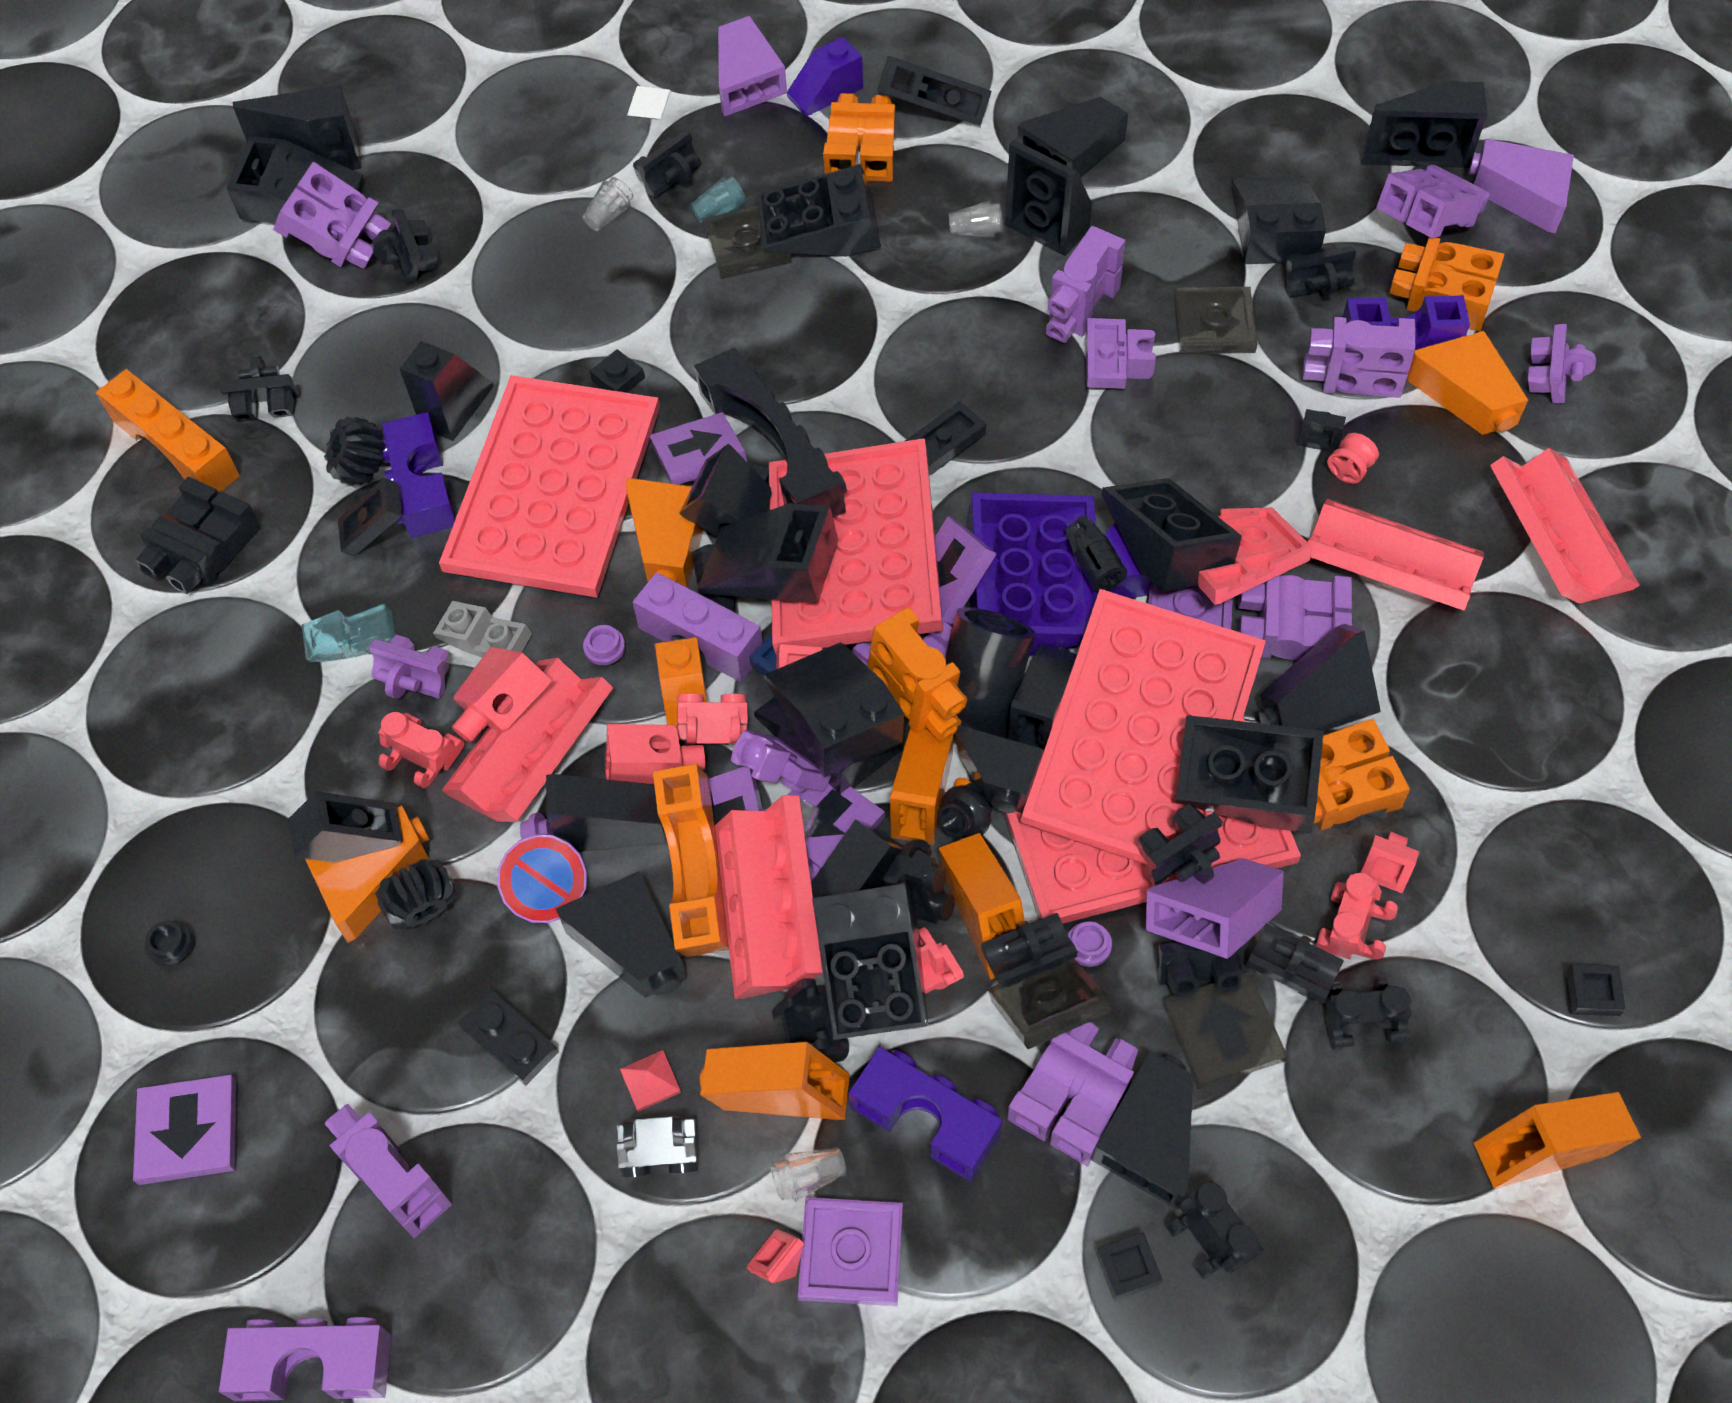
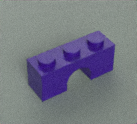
M1464 295L1425 296L1422 306L1418 311L1409 316L1400 317L1415 319V350L1466 336L1470 327ZM1386 297L1347 298L1342 315L1343 318H1346V323L1361 320L1377 326H1397L1399 318L1389 315Z
M421 413L382 423L385 439L381 440L385 444L382 449V457L384 463L390 462L391 469L385 471L386 479L398 483L399 497L402 504V516L396 521L397 524L405 523L410 538L452 528L456 518L451 496L442 472L429 476H420L426 470L443 466L437 436L429 413Z
M879 1046L849 1092L850 1108L888 1132H891L899 1118L909 1111L922 1110L930 1113L940 1124V1129L931 1142L930 1158L972 1183L1001 1135L1003 1120L997 1117L998 1112L991 1105L980 1099H974L971 1102L956 1093V1086L946 1078L937 1074H933L930 1077L916 1069V1063L906 1054L898 1050H893L890 1053Z

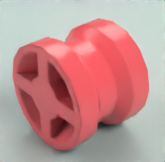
M1349 433L1341 441L1340 449H1336L1329 456L1327 463L1332 474L1346 483L1356 484L1365 477L1367 468L1373 466L1378 460V448L1368 437L1358 433Z

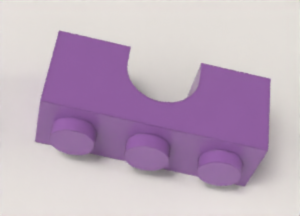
M657 572L633 601L638 627L644 632L663 642L678 640L680 636L687 639L697 637L699 648L705 655L707 665L741 683L753 668L750 665L749 656L763 644L760 625Z
M354 1317L346 1320V1326H327L326 1320L305 1318L297 1320L296 1327H277L278 1323L275 1321L256 1319L247 1321L246 1328H228L219 1393L233 1401L285 1400L289 1375L299 1363L310 1358H320L322 1360L324 1371L321 1390L334 1399L386 1397L392 1335L383 1327L377 1325L376 1319Z

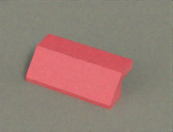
M1548 448L1523 466L1505 456L1490 465L1562 596L1581 604L1631 591L1640 586L1566 457Z
M1329 499L1323 504L1314 532L1308 540V543L1312 546L1311 558L1461 610L1466 608L1471 595L1472 585L1484 558L1483 551Z
M558 657L538 660L535 665L552 680L550 684L508 729L499 731L488 727L443 787L442 791L449 797L497 822H517L545 784L546 775L552 774L613 689L603 677L580 679Z
M782 795L765 811L731 810L715 825L734 999H745L790 989L804 978L814 979L823 971L812 900L813 895L800 796Z

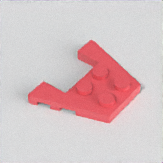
M1272 507L1221 509L1220 516L1218 517L1242 535L1235 564L1199 571L1198 586L1214 605L1221 604L1310 561L1312 546Z

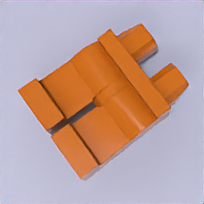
M841 93L837 102H831L827 143L824 145L823 152L824 174L841 170L833 166V163L838 159L850 160L851 166L858 165L860 151V164L867 181L893 182L895 104H891L889 95H875V97H872L871 104L858 103V97L854 94ZM871 161H884L887 163V167L876 171L870 169L868 164Z
M1429 237L1426 247L1405 243L1398 268L1415 271L1417 274L1396 269L1389 294L1408 298L1407 310L1412 312L1420 309L1425 296L1464 295L1470 322L1469 329L1481 331L1505 254L1451 242L1440 243V238Z
M907 607L874 626L867 666L883 680L904 712V716L909 719L908 725L917 734L923 729L928 728L935 738L941 742L956 733L958 726H961L962 721L956 714L962 711L967 702V697L957 687L961 671L953 662L946 665L943 654L936 648L928 646L917 634L919 618L910 607Z
M1373 718L1323 736L1314 823L1317 824L1320 831L1331 828L1333 824L1346 823L1361 815L1384 809L1385 813L1399 810L1404 805L1410 788L1394 757H1388L1390 749Z

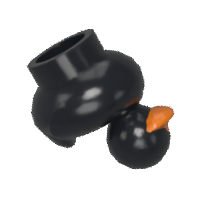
M956 779L954 787L947 790L941 799L938 823L942 831L951 837L967 838L978 833L982 836L991 825L992 809L985 797L979 792L973 779Z

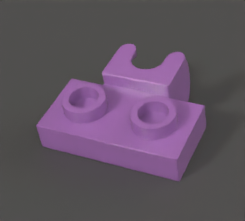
M1087 318L1086 387L1125 389L1127 378L1150 379L1154 374L1156 354L1152 352L1155 332L1152 330L1128 329L1126 334L1125 319Z
M744 730L737 740L731 756L733 763L753 769L751 774L753 778L777 783L779 777L782 776L780 782L784 786L800 793H804L806 788L825 791L831 775L823 777L817 765L779 738L760 732Z

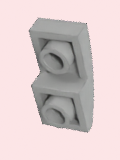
M452 601L433 634L437 639L482 658L490 647L522 652L532 632L526 624L493 618L486 607Z

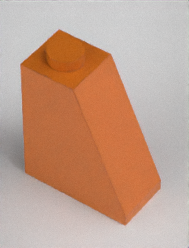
M1484 331L1421 348L1414 352L1410 369L1407 373L1408 382L1480 434L1484 435L1497 430L1507 431L1518 425L1528 399Z
M627 478L625 486L647 582L657 572L688 588L694 568L692 554L699 548L704 531L703 528L679 514L692 487Z
M910 727L890 796L892 838L907 841L919 839L934 845L938 828V812L941 799L945 794L953 756L954 734L939 742L928 728L916 734Z
M402 805L396 808L403 841L399 846L336 863L305 859L330 914L347 943L355 940L381 912L375 895L381 881L391 877L393 870H400L407 863L412 865L421 859H429L422 846V843L428 841L429 838L418 816L409 820Z
M978 833L939 847L938 850L941 864L946 869V885L951 895L954 896L956 907L983 967L991 980L995 976L981 950V944L1016 930L1017 923L1025 919L1021 897L981 834Z
M808 1042L707 1049L705 1064L700 1073V1095L726 1111L845 1120L850 1074Z
M1615 1092L1534 1105L1474 1142V1146L1493 1188L1496 1189L1607 1157L1640 1139L1641 1136L1620 1093Z

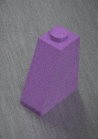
M750 16L718 27L719 93L721 110L724 116L787 94L785 66Z
M1485 139L1481 153H1473L1468 174L1474 175V185L1489 192L1488 200L1547 232L1556 233L1567 205L1574 155Z
M1241 858L1213 867L1214 878L1206 884H1202L1192 876L1185 882L1175 879L1153 886L1147 890L1146 931L1228 959L1282 910L1284 871Z

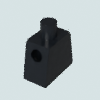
M727 444L705 460L679 514L713 535L718 536L721 527L763 513L772 495V490L730 444Z

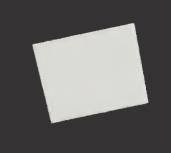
M637 86L627 115L661 119L670 90Z

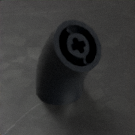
M968 607L957 609L944 658L946 665L953 662L961 671L957 687L967 697L966 706L960 713L956 714L962 721L961 726L1003 738L1008 736L1011 704L1023 680L1036 632L1031 627L1014 618L989 610ZM954 733L953 743L957 745L956 733Z

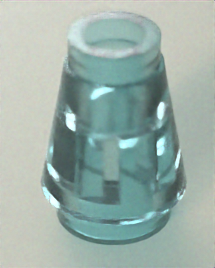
M733 176L727 179L722 177L700 195L696 201L690 203V206L698 221L702 223L706 220L708 221L740 210V205L746 202V198Z

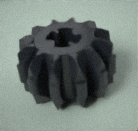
M346 417L345 419H339L335 429L330 431V439L326 443L327 453L324 459L327 461V473H330L333 479L340 480L341 483L350 485L370 483L374 473H378L379 462L383 459L381 454L385 444L381 441L383 436L382 430L377 428L376 424L370 423L363 418Z
M421 859L412 865L407 863L404 868L393 870L392 876L383 879L380 887L375 892L378 900L377 904L382 915L385 916L394 929H413L422 923L426 925L429 920L439 918L441 912L450 909L452 902L457 897L454 888L455 883L447 869L442 866L439 860L428 861L427 859Z

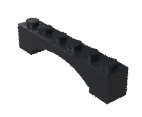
M732 348L693 365L700 395L714 414L723 412L753 425L764 433L783 455L787 463L786 476L779 478L784 505L793 503L830 506L833 518L846 512L843 495L847 493V487L842 475L838 471L832 472L823 451L819 447L813 448L804 427L801 424L795 425L786 404L776 401L770 384L766 380L761 382L750 359L744 360L739 352Z

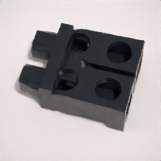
M189 476L179 486L182 495L166 514L160 515L155 520L151 528L147 527L140 535L146 547L135 560L140 571L153 579L158 578L167 566L172 568L166 575V578L171 586L184 594H188L199 582L211 586L218 578L216 573L221 572L261 529L250 504L222 491L218 493L217 489Z

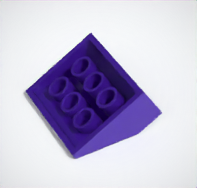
M972 492L967 516V529L992 549L996 556L970 596L971 608L1000 613L1031 627L1036 634L1029 656L1035 654L1039 644L1064 648L1081 645L1099 592L1093 589L1080 564L1077 562L1065 529L1083 515L1091 519L1096 525L1094 496Z

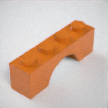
M127 369L96 391L111 420L135 440L142 436L149 440L169 459L184 479L189 476L217 489L218 493H220V491H223L240 477L229 453L223 445Z
M697 764L653 771L657 811L667 838L673 872V897L669 907L675 950L686 957L729 950L708 776Z

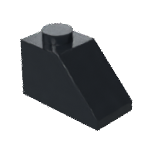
M959 725L956 731L957 752L979 792L988 803L999 811L1006 813L1018 811L1023 813L1043 756V749Z
M316 791L289 817L295 858L336 863L396 847L403 842L396 803Z

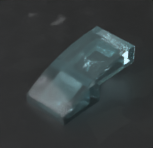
M385 604L348 618L338 610L302 624L305 655L309 662L341 660L370 654L369 645L375 639L388 643L395 636L392 611Z

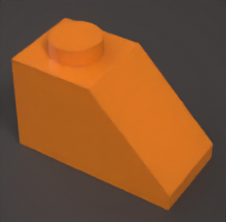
M697 637L655 643L667 725L677 727V695L702 694L703 702H707Z

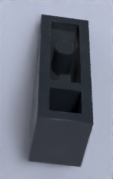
M887 56L877 88L878 92L981 126L992 92L991 90L891 56Z

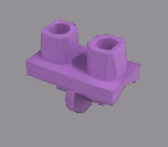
M1567 324L1554 325L1553 336L1532 338V364L1551 363V366L1529 367L1530 393L1551 392L1552 403H1565L1567 375L1571 376L1573 381H1580L1583 379V376L1592 373L1596 367L1595 354L1586 350L1584 345L1577 344L1573 349L1569 350V345L1566 343Z
M395 635L388 643L375 639L369 645V652L373 655L374 659L372 678L385 683L387 696L398 699L403 696L406 690L440 699L445 693V674L449 669V653L447 650L433 646L423 654L415 651L414 644L409 638Z

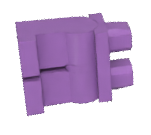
M312 162L298 183L297 188L294 189L280 210L273 230L286 238L289 233L311 245L321 255L332 258L331 262L339 267L347 260L365 269L373 255L372 246L360 239V236L364 234L374 240L380 231H388L391 223L375 212L378 205L377 201L370 197L366 199L359 191L315 162Z
M1429 165L1427 170L1416 169L1389 173L1376 209L1401 222H1406V225L1431 238L1441 236L1444 226L1452 224L1461 227L1474 226L1478 214L1484 211L1490 195L1486 190L1436 165Z
M1095 226L1090 227L1066 261L1064 272L1057 270L1052 277L1051 297L1048 300L1050 319L1046 327V334L1049 337L1063 343L1067 342L1072 333L1082 337L1086 332L1087 318L1093 317L1094 307L1102 296L1106 295L1114 298L1121 284L1123 267L1121 265L1124 258L1125 239Z
M1334 317L1332 329L1311 327L1308 353H1305L1303 361V380L1323 381V393L1334 394L1335 389L1344 393L1401 398L1407 373L1409 372L1415 352V319L1399 318L1397 326H1377L1361 320L1346 323V318Z
M1279 575L1238 595V609L1259 611V617L1241 615L1238 621L1237 632L1266 640L1261 656L1263 658H1271V655H1274L1278 658L1298 661L1335 627L1342 624L1352 626V613H1350L1352 609V577L1335 576L1332 582L1304 580L1293 575Z
M1077 1016L1064 1032L1059 1029L1051 1040V1044L1043 1053L1021 1091H1018L1009 1105L1007 1120L1045 1142L1067 1102L1071 1099L1072 1101L1067 1110L1060 1117L1052 1131L1050 1145L1088 1167L1099 1140L1131 1085L1134 1074L1132 1069L1138 1049L1124 1040L1116 1038L1106 1056L1091 1048L1098 1035L1099 1028L1081 1016Z
M346 1104L325 1122V1125L337 1138L329 1145L361 1182L364 1181L414 1239L452 1206L450 1201L419 1164L410 1170L408 1163L398 1152L400 1150L399 1147L370 1112L360 1118L351 1106Z

